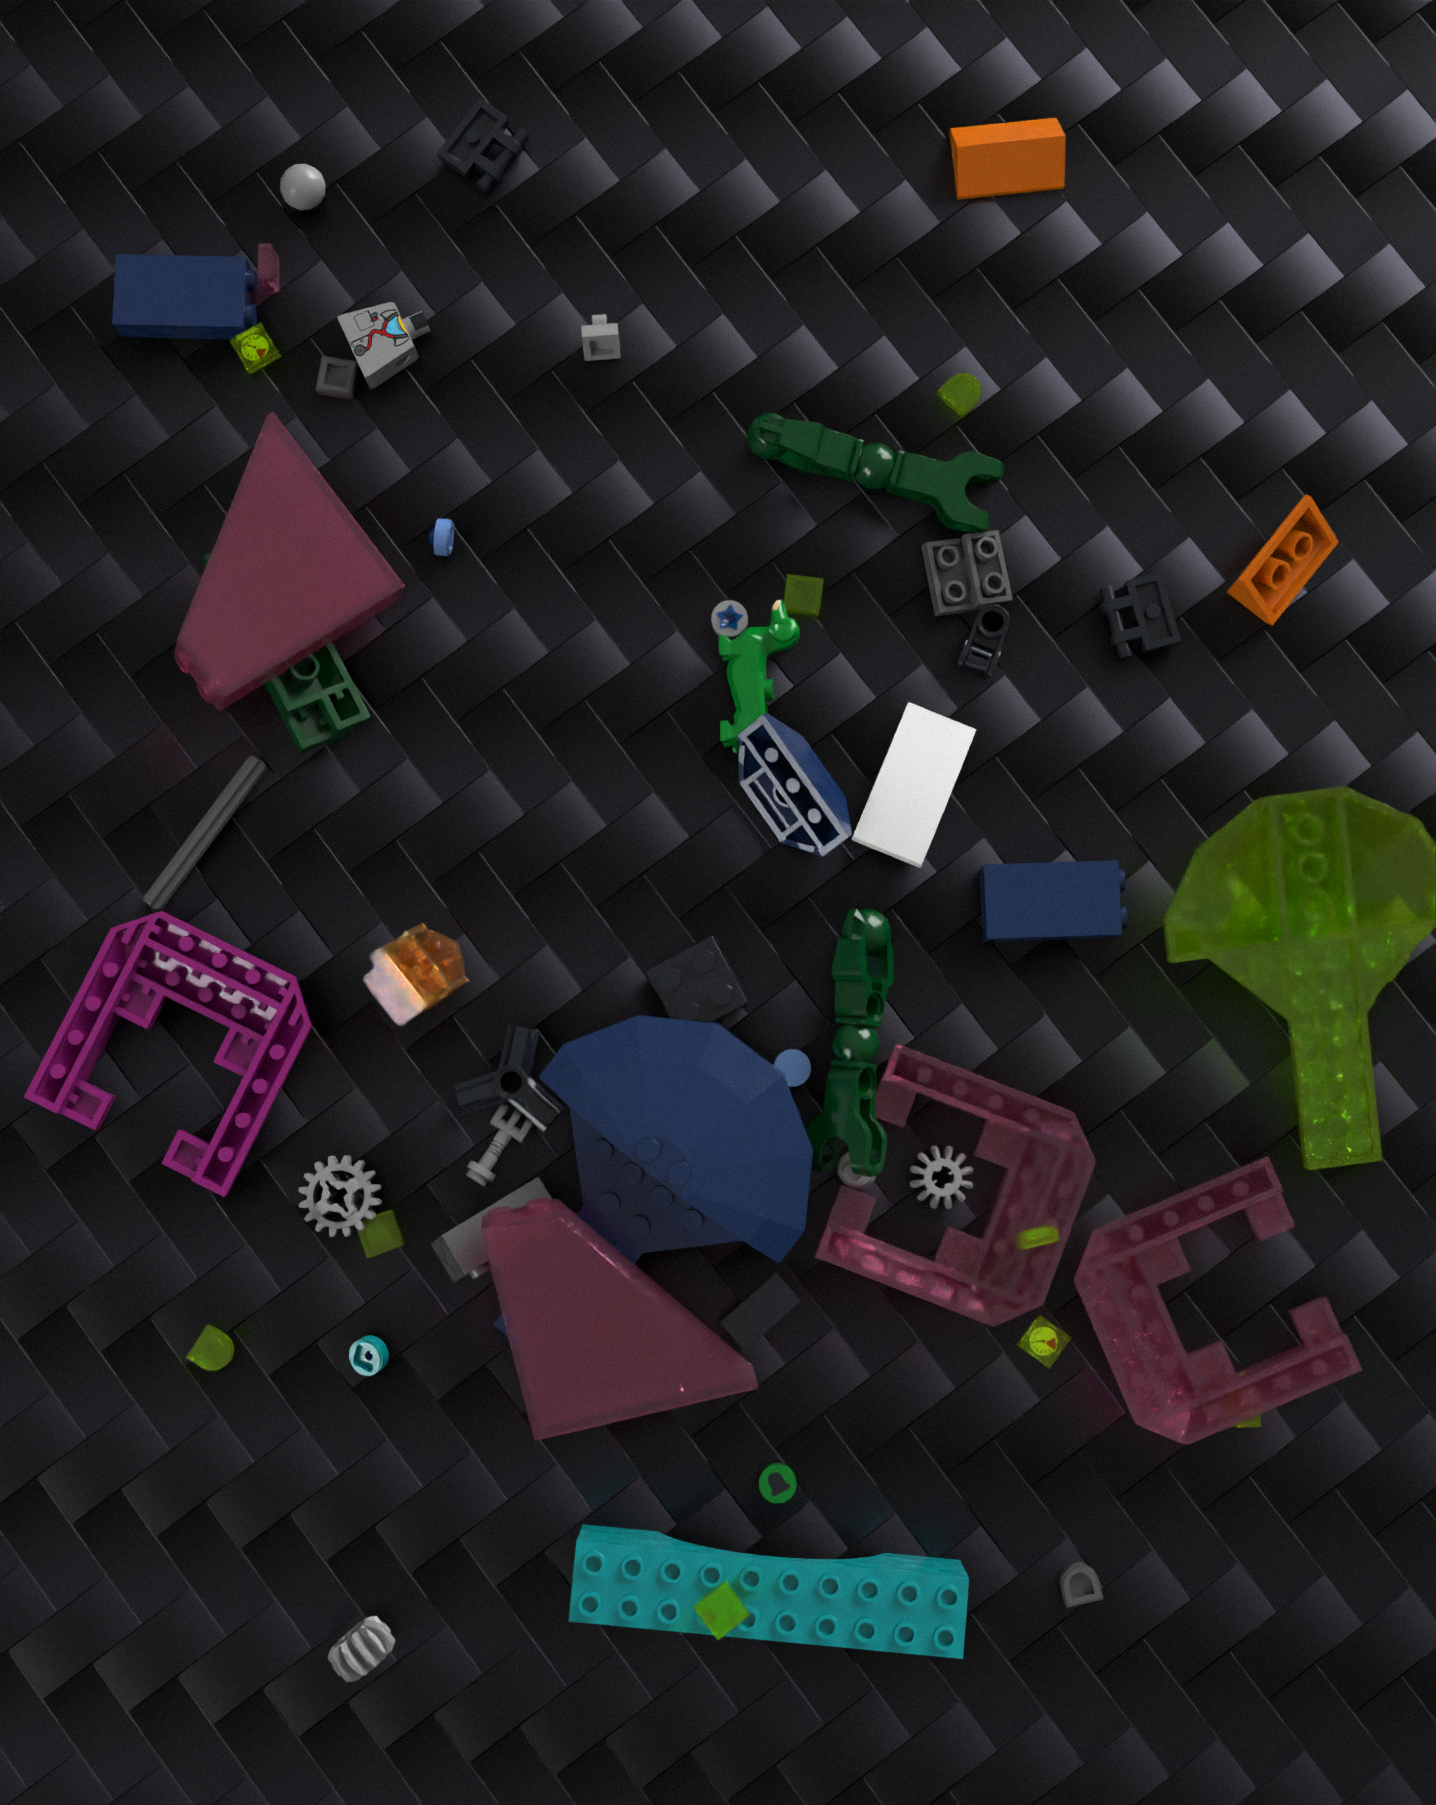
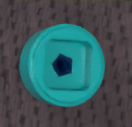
M373 1335L363 1336L354 1342L349 1350V1360L352 1367L358 1373L365 1376L374 1375L387 1365L389 1359L386 1345L381 1339Z

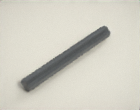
M253 755L247 758L145 894L143 900L148 906L157 911H161L265 773L267 766L264 762Z

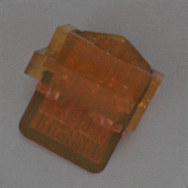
M423 923L405 931L397 940L378 948L370 955L369 958L375 964V967L364 977L365 985L397 1025H404L417 1015L443 1002L469 981L465 977V966L459 943L435 930H428Z

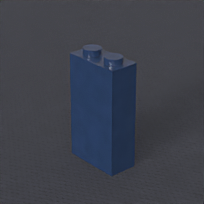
M116 254L112 325L122 337L241 339L246 333L251 332V327H256L257 311L255 305H252L253 292L258 291V273L252 269L246 257Z
M1118 860L984 864L980 868L983 942L1116 938L1122 935V929L1127 928V910L1125 906L1120 904V892L1125 891L1126 883L1124 870L1119 869Z

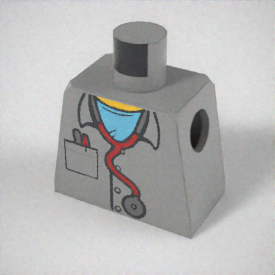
M394 302L337 316L370 389L377 387L415 362L419 356L412 340L431 332L422 311L402 319Z

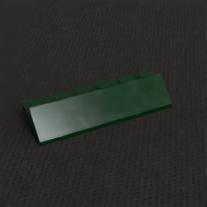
M273 526L240 537L237 544L203 556L202 563L300 754L328 742L332 745L370 720L371 716Z

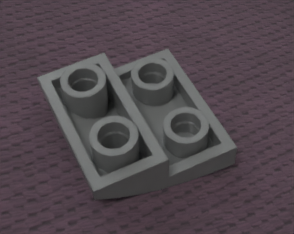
M999 530L968 533L958 539L926 542L921 546L935 617L978 610L990 604L1001 605L1013 600Z

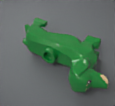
M777 600L772 606L769 626L747 628L734 640L728 639L726 635H719V655L723 656V661H729L727 679L736 707L734 725H730L727 720L720 721V740L724 743L725 747L733 746V753H739L737 735L760 716L767 713V701H774L773 678L767 679V662L769 658L777 652L794 647L800 637L799 625L795 619L788 617L783 600Z

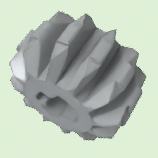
M934 1145L930 1147L932 1160H929L921 1152L917 1155V1158L924 1164L923 1169L913 1165L910 1167L911 1172L921 1174V1179L910 1181V1187L924 1186V1189L917 1195L919 1201H923L932 1193L930 1199L931 1208H937L940 1196H942L945 1208L950 1209L953 1207L950 1195L953 1194L957 1200L963 1202L966 1197L958 1190L959 1187L962 1186L968 1189L973 1187L972 1182L962 1180V1175L973 1173V1168L970 1166L958 1167L966 1158L963 1153L958 1154L951 1161L953 1147L951 1146L945 1147L943 1156L940 1158L939 1149ZM942 1166L948 1169L945 1174L951 1175L949 1183L943 1182L941 1187L938 1188L934 1185L937 1180L932 1179L933 1171L940 1172Z
M377 1616L367 1617L362 1622L357 1623L329 1651L328 1659L332 1663L334 1671L338 1676L341 1675L346 1682L357 1681L363 1675H366L392 1651L395 1639L390 1633L391 1630Z

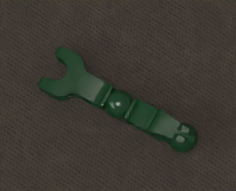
M765 413L758 416L750 423L747 429L748 445L753 453L762 459H775L804 473L813 472L850 482L854 476L861 485L868 489H880L887 486L886 492L932 506L939 520L946 528L968 534L985 532L989 529L990 517L988 513L969 503L965 496V487L972 483L991 485L998 482L1003 477L1005 467L1001 461L973 451L959 454L953 460L946 462L900 450L895 455L891 448L882 443H870L862 446L864 441L862 439L825 428L820 423L785 419L776 413Z
M873 909L849 910L843 925L842 936L838 939L831 974L832 978L836 981V1018L834 1023L842 1025L835 1031L832 1040L833 1053L838 1060H830L831 1068L827 1076L823 1110L820 1115L812 1120L806 1130L814 1148L811 1170L816 1172H826L835 1168L838 1164L842 1147L845 1144L849 1147L850 1167L861 1176L875 1177L882 1171L885 1163L887 1135L883 1126L875 1117L877 1065L869 1063L877 1056L879 1050V1037L874 1028H881L882 1025L880 1021L885 1010L888 987L892 986L894 982L893 947L890 942L891 928L888 918Z

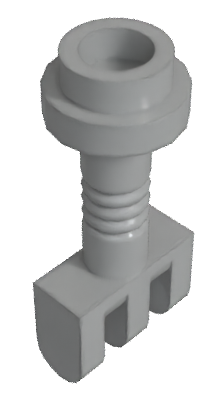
M506 1102L501 1104L490 1121V1124L499 1129V1131L487 1148L488 1151H485L478 1164L471 1160L467 1166L469 1171L466 1176L484 1187L488 1181L493 1182L496 1175L490 1171L511 1138L522 1144L534 1125L529 1119H526L521 1129L516 1127L522 1116V1113L517 1109L509 1121L505 1120L503 1117L510 1108V1105Z

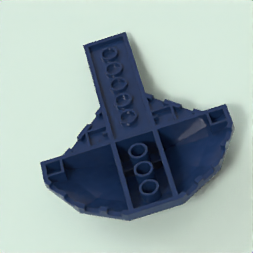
M639 1014L563 1044L539 1078L570 1108L583 1207L493 1325L553 1371L643 1253L744 1241L780 1264L806 1229L814 1151L801 1120L798 1107L789 1089L785 1074L722 1025L714 1022L689 1021Z

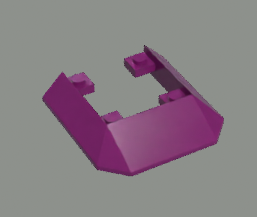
M159 911L110 929L24 1097L93 1130H99L116 1096L87 1081L120 1016L151 1030L167 997L230 1028L213 1062L243 1076V1079L211 1142L208 1143L179 1129L161 1164L191 1178V1181L223 1197H227L312 1025L295 976L182 920Z

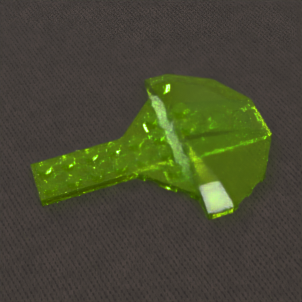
M1345 786L1259 797L1196 847L1163 919L1167 961L1169 963L1208 958L1288 1020L1303 1165L1307 1170L1382 1161L1367 1012L1376 1002L1375 998L1384 986L1395 978L1410 959L1408 956L1422 939L1425 940L1430 932L1436 928V843L1426 832L1425 826L1419 819Z

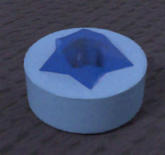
M438 518L435 527L429 532V542L434 547L435 555L449 556L453 548L454 524L450 519Z

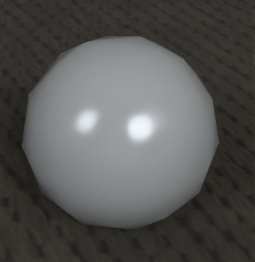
M294 164L281 177L280 191L284 201L300 211L313 209L321 203L325 196L326 184L321 172L308 164Z

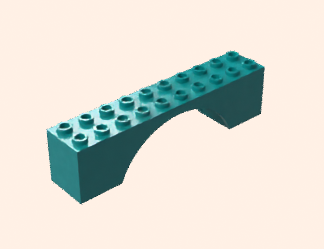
M583 1524L576 1540L569 1622L963 1659L969 1577L961 1561L956 1559L892 1553L852 1559L773 1557L696 1545L666 1536L658 1531Z

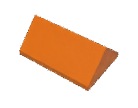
M1057 118L950 128L949 134L957 200L1064 189L1066 136Z
M1304 495L1227 591L1234 599L1272 626L1338 544L1337 538L1311 496Z

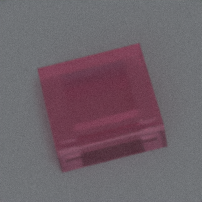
M272 243L259 244L258 278L267 292H280L279 257Z

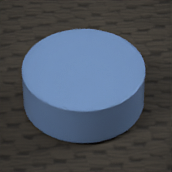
M789 1049L783 1051L774 1062V1066L785 1074L789 1087L803 1084L811 1072V1064L808 1057L799 1050Z

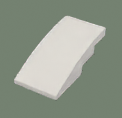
M908 702L851 840L921 868L976 729Z

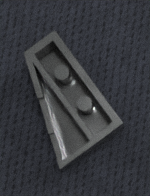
M537 1177L444 1233L431 1246L453 1283L467 1274H470L473 1280L491 1269L492 1266L489 1261L499 1254H502L503 1258L507 1259L522 1250L524 1246L521 1241L533 1234L536 1240L556 1229L553 1221L562 1215L540 1178Z

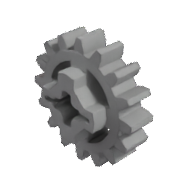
M349 1155L343 1156L341 1164L338 1163L336 1156H329L327 1167L322 1162H316L314 1166L317 1173L304 1174L305 1179L310 1182L309 1186L300 1187L298 1192L307 1195V1200L299 1203L300 1208L308 1207L310 1210L304 1218L305 1221L316 1219L318 1223L315 1231L321 1232L326 1227H329V1237H336L341 1228L345 1237L350 1236L353 1232V1225L360 1231L364 1230L366 1225L363 1219H375L377 1216L371 1210V1206L380 1205L382 1200L375 1198L373 1192L381 1189V1185H372L370 1182L376 1174L375 1171L364 1173L362 1170L365 1162L359 1160L353 1166L351 1165L352 1160ZM334 1171H347L355 1177L348 1181L340 1180L338 1175L334 1174ZM320 1184L323 1191L321 1200L317 1202L316 1194ZM335 1188L338 1190L346 1189L348 1193L344 1196L346 1204L334 1202L333 1198L337 1195ZM364 1190V1202L360 1208L357 1204L359 1192ZM332 1211L340 1212L347 1221H335L325 1215Z

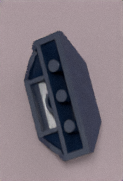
M768 713L760 716L737 735L739 745V783L781 843L814 852V854L823 857L852 836L846 797L802 735Z

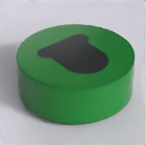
M772 1463L766 1466L760 1473L759 1490L762 1496L769 1502L784 1503L796 1491L797 1482L795 1474L787 1465Z

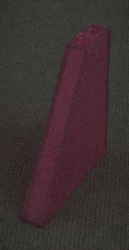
M274 412L268 414L177 637L174 658L178 666L184 673L190 672L198 682L197 689L202 698L209 704L213 702L219 711L397 602L405 588L404 583Z
M536 1198L528 1201L525 1204L526 1206L510 1209L508 1206H501L490 1210L487 1213L488 1215L482 1216L481 1231L534 1441L758 1389L752 1364L559 1199Z

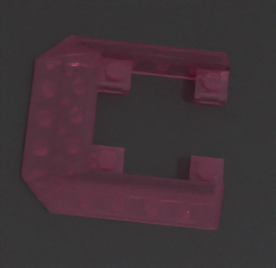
M896 1043L877 1088L875 1117L904 1128L916 1094L985 1120L973 1155L1005 1167L1006 1170L983 1232L979 1239L946 1226L934 1260H930L864 1234L877 1198L841 1185L830 1215L826 1220L815 1257L993 1327L1042 1306L1096 1163L1074 1112ZM1055 1240L1051 1243H1047L1044 1245L1030 1247L1028 1249L1024 1248L1029 1245Z
M1268 1156L1093 1229L1073 1278V1282L1133 1422L1138 1426L1184 1445H1189L1362 1371L1347 1334L1342 1333L1327 1297L1324 1296L1289 1310V1314L1303 1344L1235 1372L1222 1341H1216L1186 1354L1157 1288V1285L1191 1271L1177 1237L1241 1209H1244L1258 1241L1265 1240L1295 1227L1281 1195V1192L1284 1191Z

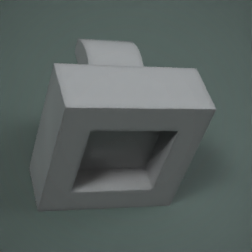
M606 314L592 315V325L581 326L585 361L621 358L618 323L607 324Z

